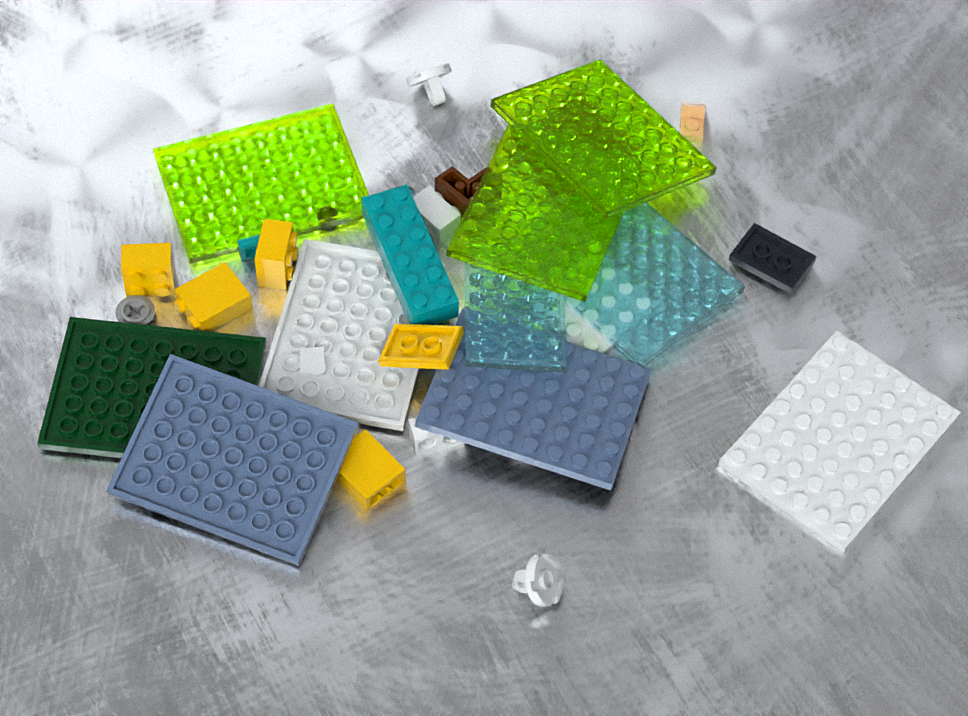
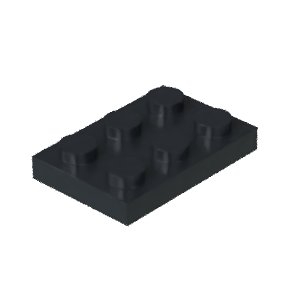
M753 223L729 255V261L792 294L815 263L817 256Z

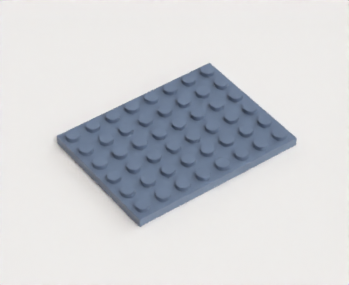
M462 308L455 326L463 327V337L449 370H436L415 421V427L612 490L652 369Z
M170 354L106 492L109 495L299 566L358 431L359 423Z

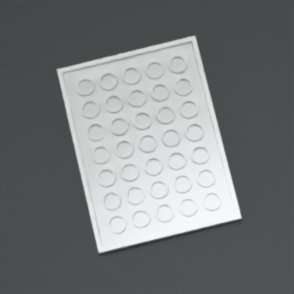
M304 239L259 387L350 419L359 424L404 431L420 368L381 367L378 362L394 324H409L378 251ZM442 263L446 271V263ZM324 347L325 361L322 360L323 370L318 373H310V376H300L299 348Z
M836 331L719 460V466L844 553L956 422L961 412L844 334Z

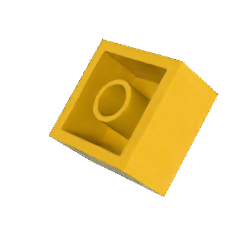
M271 219L263 220L255 254L258 287L287 290L288 281L292 280L294 274L292 263L297 261L299 248L296 247L297 232L293 230V222Z
M171 242L121 245V273L126 297L133 295L161 297L175 295L176 271Z

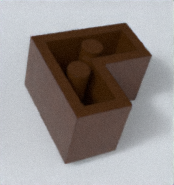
M452 166L435 177L434 191L439 192L451 206H455L461 213V219L469 223L501 200L503 180L487 168H484L468 179Z

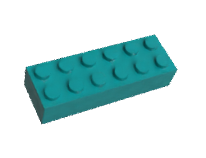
M401 185L362 197V216L408 323L434 325L458 317L459 300L408 185Z

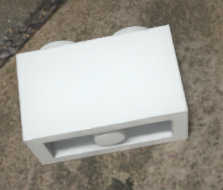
M427 186L413 197L430 236L439 244L461 229L460 211L455 206L447 203L439 192H435Z

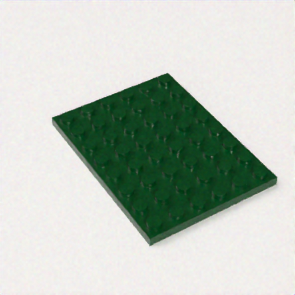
M70 317L37 442L38 449L122 458L170 354L258 386L267 344L266 338Z

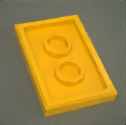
M394 324L378 362L381 367L449 370L464 334L463 327Z

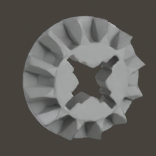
M133 295L119 302L115 314L118 322L148 325L150 321H154L156 311L150 299L141 295ZM130 309L140 312V317L132 316Z

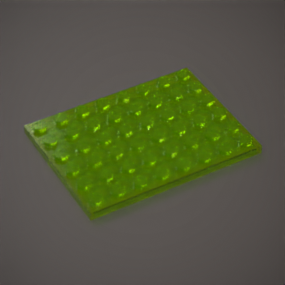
M601 59L491 99L490 107L605 220L715 175L717 169L710 160Z
M334 103L153 148V155L190 264L238 252V240L260 235L264 219L293 222V230L297 232V236L364 219L362 216L361 198L368 196L369 193Z
M509 122L447 248L446 256L586 302L641 175L643 165Z

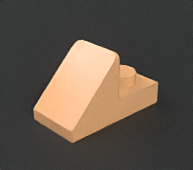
M681 102L679 141L703 142L705 104Z

